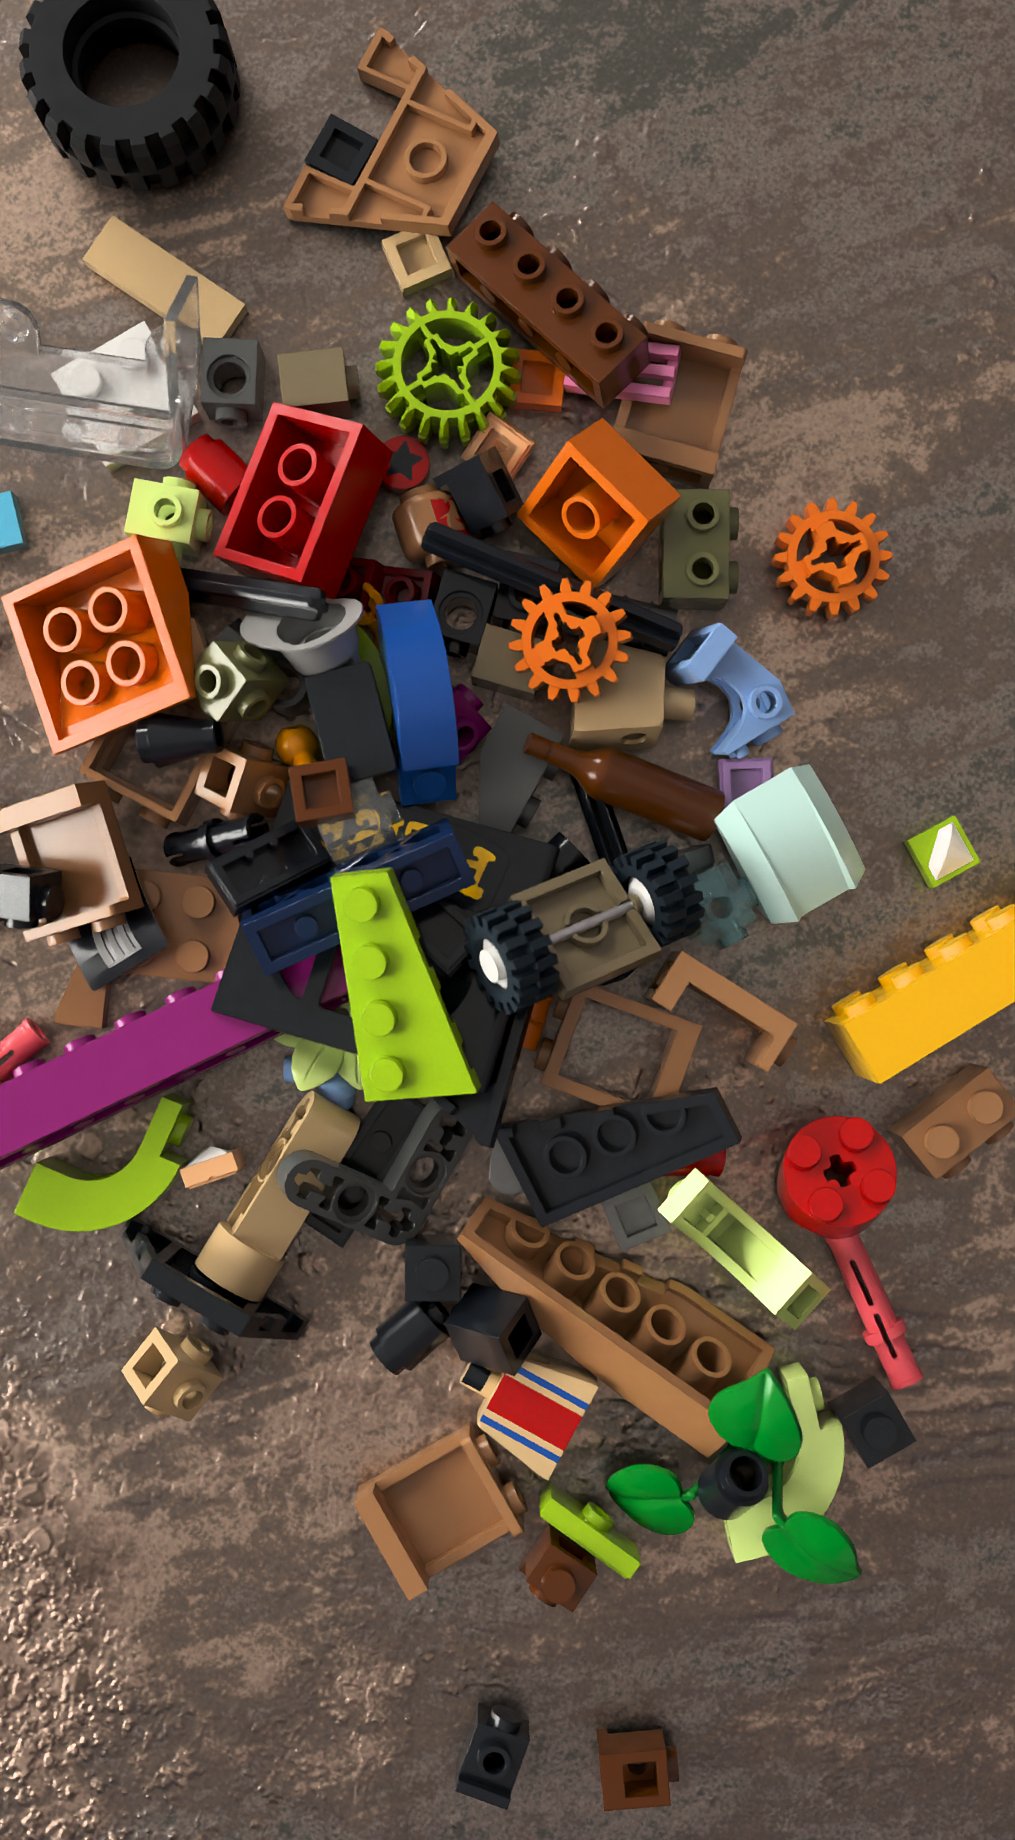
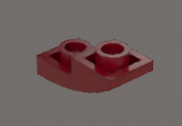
M352 557L336 599H356L362 603L363 610L370 613L371 609L368 606L369 595L362 588L364 583H369L380 593L384 604L431 599L434 606L441 576L430 570L384 566L375 559Z

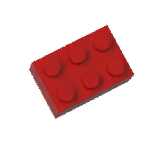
M273 402L213 556L245 577L321 588L326 593V598L336 599L393 452L364 424Z

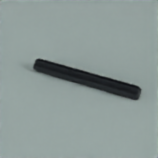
M432 522L428 525L422 539L421 548L424 551L539 599H542L539 587L544 584L553 594L560 593L561 580L564 578L569 579L573 592H579L583 585V582L438 522ZM593 587V598L597 599L605 591ZM612 595L614 598L607 610L612 612L623 609L627 615V618L617 625L618 630L629 631L632 633V637L668 652L676 648L683 632V627L679 622ZM564 605L566 610L585 618L597 615L596 612L582 605Z

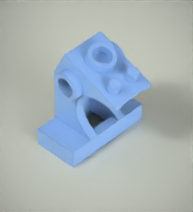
M720 622L689 632L667 661L665 678L674 686L708 681L717 686L726 695L730 710L729 722L724 732L708 752L712 755H728L730 759L737 756L740 759L750 753L746 745L748 742L752 741L754 746H759L783 732L780 723L795 715L781 681L734 642L738 636ZM740 700L742 702L743 711L740 707Z

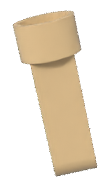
M314 1091L308 1092L295 1108L228 1219L219 1221L195 1260L197 1268L209 1279L231 1293L249 1301L260 1302L286 1261L284 1253L310 1211L298 1207L289 1201L280 1189L276 1174L279 1164L287 1155L299 1150L313 1151L340 1163L357 1135L360 1118ZM311 1171L307 1175L298 1173L294 1178L298 1186L302 1182H308L318 1186L321 1191L325 1188V1184L321 1183Z

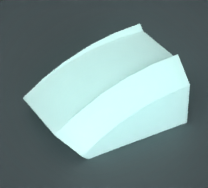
M810 764L790 767L732 801L714 819L716 827L754 906L771 924L799 922L802 916L849 889H856L865 872L863 862L842 819Z

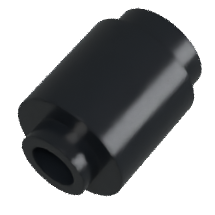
M406 1301L376 1328L377 1335L369 1342L370 1347L379 1361L394 1375H399L404 1369L411 1371L450 1337L444 1324L450 1314L440 1301Z
M736 1448L724 1452L704 1469L698 1479L697 1493L702 1506L709 1514L721 1520H733L740 1517L765 1497L769 1486L766 1465L758 1455L745 1449Z

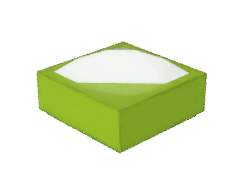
M955 815L904 841L929 889L935 888L981 863Z

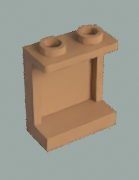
M657 320L654 323L643 321L642 324L649 335L648 342L680 346L681 358L671 405L622 399L613 428L663 478L708 489L716 470L720 455L719 450L748 350L737 346L738 344L734 339L725 335L710 334L707 337L685 332L686 330L682 325L670 320ZM650 362L651 364L667 365L664 363ZM636 377L632 382L662 386L664 380Z
M105 780L73 784L0 809V835L10 833L19 865L62 870V890L65 895L64 909L58 918L39 919L38 927L23 931L26 942L46 937L49 947L81 938L78 927L91 923L94 933L127 924L124 913L144 907Z
M683 951L670 952L643 995L644 998L658 1007L672 1011L686 987L692 989L757 1031V1037L743 1060L766 1072L770 1070L773 1064L781 1067L797 1043V1038L792 1036V1033L798 1023Z
M471 1422L365 1482L357 1489L354 1506L408 1601L426 1592L429 1586V1578L508 1532H511L514 1538L525 1533L523 1513L528 1511L526 1501L513 1480L507 1484L504 1482L496 1468V1465L501 1463L496 1447L487 1433L478 1436Z

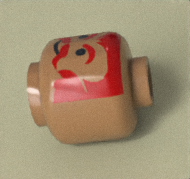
M427 484L402 494L399 498L401 504L393 511L392 521L406 560L413 563H426L428 570H438L454 564L421 548L425 531L432 522H438L469 535L467 524L451 492L441 490V488L437 489L435 484Z

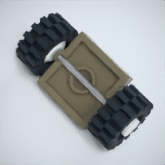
M655 841L615 858L612 862L614 864L613 867H610L605 858H602L511 895L508 902L468 918L466 921L468 926L464 927L463 933L468 941L464 942L465 951L471 954L472 959L468 960L471 970L476 969L478 977L475 980L479 988L482 986L486 988L485 997L489 1002L495 1000V1008L500 1012L505 1010L506 1014H512L553 996L555 992L563 1001L655 960L662 947L696 933V930L700 929L703 924L699 919L704 917L705 909L698 904V902L704 900L703 892L695 889L694 883L699 881L696 873L689 874L687 871L690 862L685 856L678 858L679 849L674 845L667 847V842Z

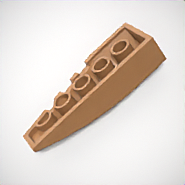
M485 1196L457 1240L501 1290L526 1296L539 1327L569 1355L617 1394L701 1454L709 1458L727 1441L716 1432L708 1416V1408L713 1397L724 1388L743 1382L767 1368L775 1348L688 1286L673 1279H669L667 1283L643 1274V1266L624 1258L621 1263L594 1252L596 1245L578 1237H575L573 1241L564 1239L551 1233L549 1225L541 1227L538 1219Z

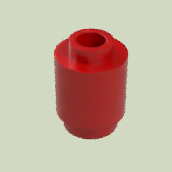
M204 434L187 447L180 458L179 466L186 472L185 479L194 483L196 490H200L208 502L223 516H227L230 513L248 464L222 439L214 440L209 434Z

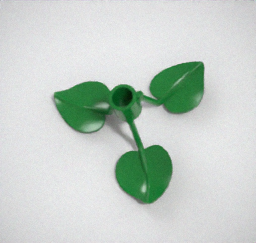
M765 1368L751 1378L718 1392L713 1397L708 1408L711 1424L716 1432L728 1442V1445L718 1457L728 1450L740 1448L758 1455L766 1467L769 1464L772 1466V1518L777 1525L767 1527L762 1534V1543L769 1556L788 1573L815 1583L836 1584L858 1578L862 1573V1569L858 1564L856 1549L849 1536L839 1525L829 1518L813 1512H794L787 1517L783 1511V1466L785 1461L791 1460L799 1453L803 1443V1434L796 1412L770 1368ZM637 1464L613 1473L605 1485V1489L609 1491L613 1501L636 1523L652 1532L663 1535H678L690 1529L695 1521V1510L688 1501H693L698 1497V1480L690 1488L682 1489L680 1480L669 1469L651 1464Z

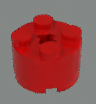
M829 1116L817 1119L804 1126L793 1137L783 1156L777 1178V1192L780 1203L789 1218L801 1228L804 1227L828 1239L852 1237L867 1229L886 1208L894 1195L897 1182L895 1158L885 1139L865 1119L844 1116ZM829 1169H833L836 1174L844 1175L846 1181L842 1187L837 1180L827 1181L825 1175Z

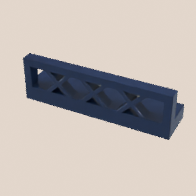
M447 818L313 876L241 913V927L265 976H269L340 944L330 877L336 873L393 867L410 912L476 884Z

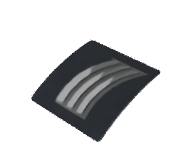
M131 857L129 859L144 907L124 913L127 924L94 933L91 923L80 926L78 928L81 938L68 941L75 959L93 991L100 989L168 946V941L162 933L146 900Z

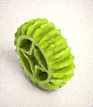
M452 296L446 303L447 310L437 311V304L429 298L426 302L427 314L422 317L416 310L409 307L408 311H406L409 326L406 327L397 322L392 323L390 332L395 341H381L379 346L380 354L385 359L375 364L376 375L383 379L377 385L379 397L390 399L385 405L388 417L402 416L399 425L400 430L405 434L419 426L418 439L423 445L430 441L433 433L439 434L440 447L444 449L450 445V435L459 434L460 443L462 446L467 447L470 443L471 430L475 429L477 431L479 429L482 433H485L483 431L489 427L486 416L490 411L497 417L506 419V412L502 406H514L517 401V393L510 387V384L521 383V371L512 367V364L519 362V351L516 348L507 347L511 342L509 330L505 328L495 331L497 317L493 312L478 320V305L474 301L466 307L464 312H459L457 300ZM455 338L464 340L466 343L459 346H451L442 339ZM422 348L425 352L427 365L421 372L416 374L417 381L406 386L404 378L407 366L414 354ZM438 361L451 374L457 372L458 385L447 374L439 375ZM489 361L493 370L492 379L482 396L475 400L469 382L474 376L479 374V367ZM436 401H447L452 403L456 410H439L428 405Z

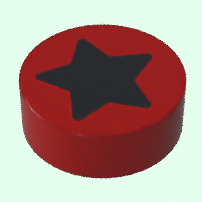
M397 436L386 441L384 444L393 452V455L383 477L382 484L388 490L397 494H404L413 488L425 485L430 475V460L425 447L418 440L408 436Z

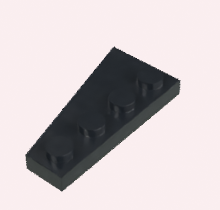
M718 1087L501 1123L497 1135V1140L541 1227H545L737 1145L742 1139Z

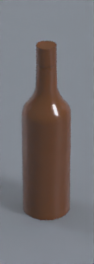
M532 732L527 736L522 752L524 754L544 760V762L573 775L589 797L699 841H706L712 835L716 828L714 819L724 808L725 795L723 791L614 747L603 746L593 750H577Z

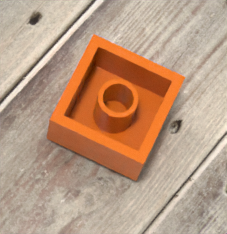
M601 418L566 442L516 516L582 582L586 580L591 581L593 587L598 588L627 565L680 499L681 495L604 418Z

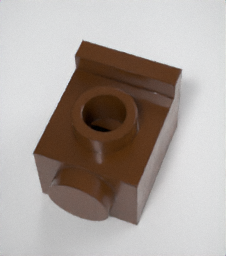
M550 1523L546 1525L519 1566V1571L526 1575V1582L530 1584V1591L540 1601L551 1607H556L557 1604H560L572 1613L597 1577L595 1556Z
M607 1729L596 1730L604 1811L671 1806L669 1782H679L678 1761L675 1745L665 1746L662 1729L608 1734Z

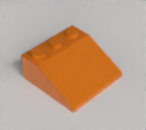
M135 534L1 597L53 755L65 753L196 698L189 593L171 541Z

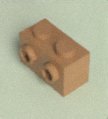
M970 1063L889 1127L887 1131L919 1172L934 1180L939 1179L941 1176L944 1179H948L961 1172L970 1163L971 1158L968 1155L984 1142L987 1145L993 1144L1013 1129L1014 1124L1011 1120L1015 1118V1100L988 1067Z

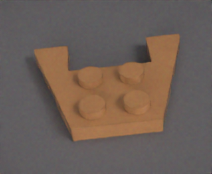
M379 27L357 70L362 82L401 98L397 108L354 186L305 165L289 193L283 209L287 218L293 221L451 237L500 145L498 131L452 89L446 90L428 74L427 67L414 55L410 57L396 44L393 35L386 29Z
M135 869L146 900L162 933L168 941V946L124 974L216 982L215 975L225 968L241 922V914L235 917L232 916L208 876ZM77 964L54 1014L53 1023L106 1028L112 981L93 991Z

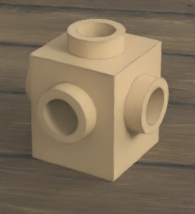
M157 1327L153 1329L121 1370L140 1402L147 1410L162 1418L169 1414L189 1422L224 1379L211 1361L214 1355L213 1351L202 1340L193 1335H187L184 1339Z

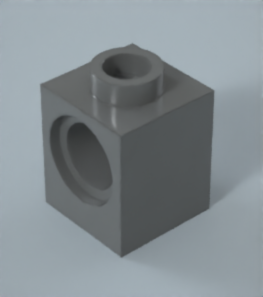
M203 337L200 403L209 419L215 420L220 426L243 428L248 425V421L263 422L266 359L258 339ZM232 377H241L246 380L244 387L235 394L221 392L224 382Z

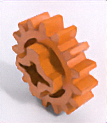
M829 498L822 512L819 511L812 501L803 510L804 520L792 514L785 523L790 533L780 532L775 539L774 544L784 550V552L775 554L771 560V566L784 568V573L778 577L775 585L777 588L790 585L793 592L789 596L787 603L791 606L800 599H803L807 602L805 615L809 617L819 607H824L827 620H833L838 615L840 606H843L845 612L852 616L860 609L859 599L870 604L878 596L872 585L882 586L889 578V574L879 568V566L887 564L893 558V552L879 549V545L888 537L887 530L873 533L870 526L874 522L876 515L872 512L863 519L855 516L857 512V502L852 501L845 511H839L836 499ZM836 527L842 528L850 532L852 535L837 530ZM806 534L808 537L806 544L809 552L802 560L797 561V548L801 538ZM825 552L829 557L836 555L840 557L847 554L838 566L834 562L816 564ZM865 557L864 574L857 585L855 580L858 576L854 567L856 562ZM811 582L819 586H822L827 589V592L820 591L811 586L809 583Z
M568 578L561 580L560 593L553 594L545 584L540 586V595L543 600L536 605L534 602L524 599L522 605L529 613V616L526 620L512 619L511 625L522 633V639L509 643L511 651L523 653L524 658L514 666L516 672L526 673L532 670L534 675L531 677L528 687L536 691L545 683L548 684V699L555 702L560 697L562 690L568 691V696L573 704L580 703L582 689L588 688L589 692L596 698L602 696L598 682L605 678L609 682L616 684L619 678L612 670L615 663L629 664L630 657L619 650L620 644L633 640L631 632L618 630L617 625L627 618L623 609L612 612L607 610L614 598L608 591L601 594L597 599L593 598V584L591 581L586 580L579 592H573V587ZM564 605H582L590 608L597 615H591L585 619L569 615ZM546 617L549 625L544 641L536 644L534 648L536 630L542 619ZM560 620L576 635L582 633L585 635V637L578 641L580 649L578 653L582 659L581 665L578 659L566 649L558 650L557 646L564 642L563 629L559 623ZM608 635L606 654L596 668L592 661L596 644ZM557 663L570 666L577 679L557 678L545 671L544 668L552 667Z

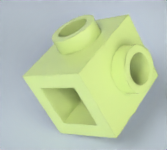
M167 476L163 478V483L134 478L124 533L128 537L137 534L171 541L178 561L182 560L183 554L199 557L202 542L208 543L210 541L214 525V512L208 509L209 504L200 490H196V485L188 480Z

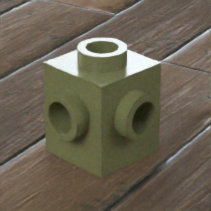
M245 640L213 641L211 645L201 652L198 657V664L194 669L196 697L200 700L202 710L217 722L262 720L290 681L264 649L252 646Z

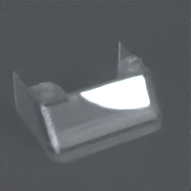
M186 276L163 320L164 325L155 328L146 341L145 360L41 344L39 324L33 313L19 302L0 298V445L159 470L175 466L181 459L187 445L201 363L198 276Z

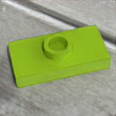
M548 1482L539 1495L540 1517L622 1577L631 1579L641 1565L637 1544L613 1527L614 1520L601 1507L590 1501L584 1506L554 1483Z

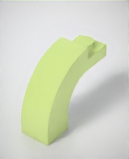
M696 1168L686 1178L681 1179L671 1188L668 1198L657 1209L671 1224L695 1241L723 1265L774 1315L794 1330L801 1325L832 1290L751 1215Z
M799 1362L778 1366L782 1388L796 1412L803 1434V1443L799 1453L791 1460L785 1461L783 1466V1511L787 1517L794 1512L800 1511L824 1515L835 1496L843 1471L845 1451L842 1424L832 1410L816 1413V1411L825 1409L821 1387L816 1376L809 1378ZM772 1472L768 1475L769 1486L767 1493L758 1504L736 1519L723 1520L728 1544L736 1563L769 1555L762 1543V1534L767 1527L777 1525L772 1518Z

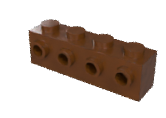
M492 201L446 246L455 276L603 409L650 364L647 340L649 335L641 321L629 312L622 315L610 304L606 292L597 282L590 278L583 281L572 271V267L565 255L555 246L549 245L546 248L535 239L528 223L516 212L508 215Z

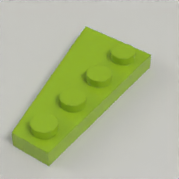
M393 867L336 873L330 877L365 1102L478 1093L481 1084L475 1069L470 1068L461 1046L463 1040L455 1020H451L439 992L441 986L433 966L429 967L418 940L421 936Z

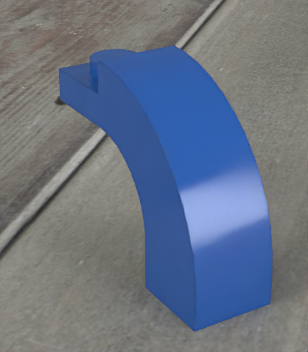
M432 600L376 605L379 655L385 672L392 707L398 766V789L402 806L457 799L456 765H459V749L454 698L444 640Z

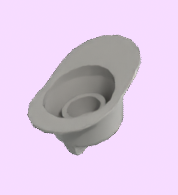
M326 598V602L329 604L328 611L325 614L323 613L321 619L317 622L249 612L240 624V635L252 646L280 651L296 671L303 676H313L360 663L358 652L359 634L356 624L364 613L363 605L356 599Z

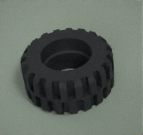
M38 0L33 1L26 15L31 29L24 28L20 33L18 49L23 57L19 63L21 81L28 92L27 98L54 147L63 158L70 159L75 170L87 178H92L97 174L102 185L114 189H120L122 182H129L133 191H150V183L162 181L164 188L179 184L177 175L189 170L194 176L206 167L203 157L208 152L214 156L218 155L226 143L222 129L231 130L234 128L238 115L235 102L240 98V80L230 40L221 13L214 0H43L42 3ZM136 42L154 43L168 48L179 56L178 64L171 80L158 94L147 101L131 106H110L97 102L86 95L88 81L96 65L105 55L120 46Z

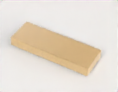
M113 215L82 258L88 268L201 344H203V337L230 338L248 312L245 303Z

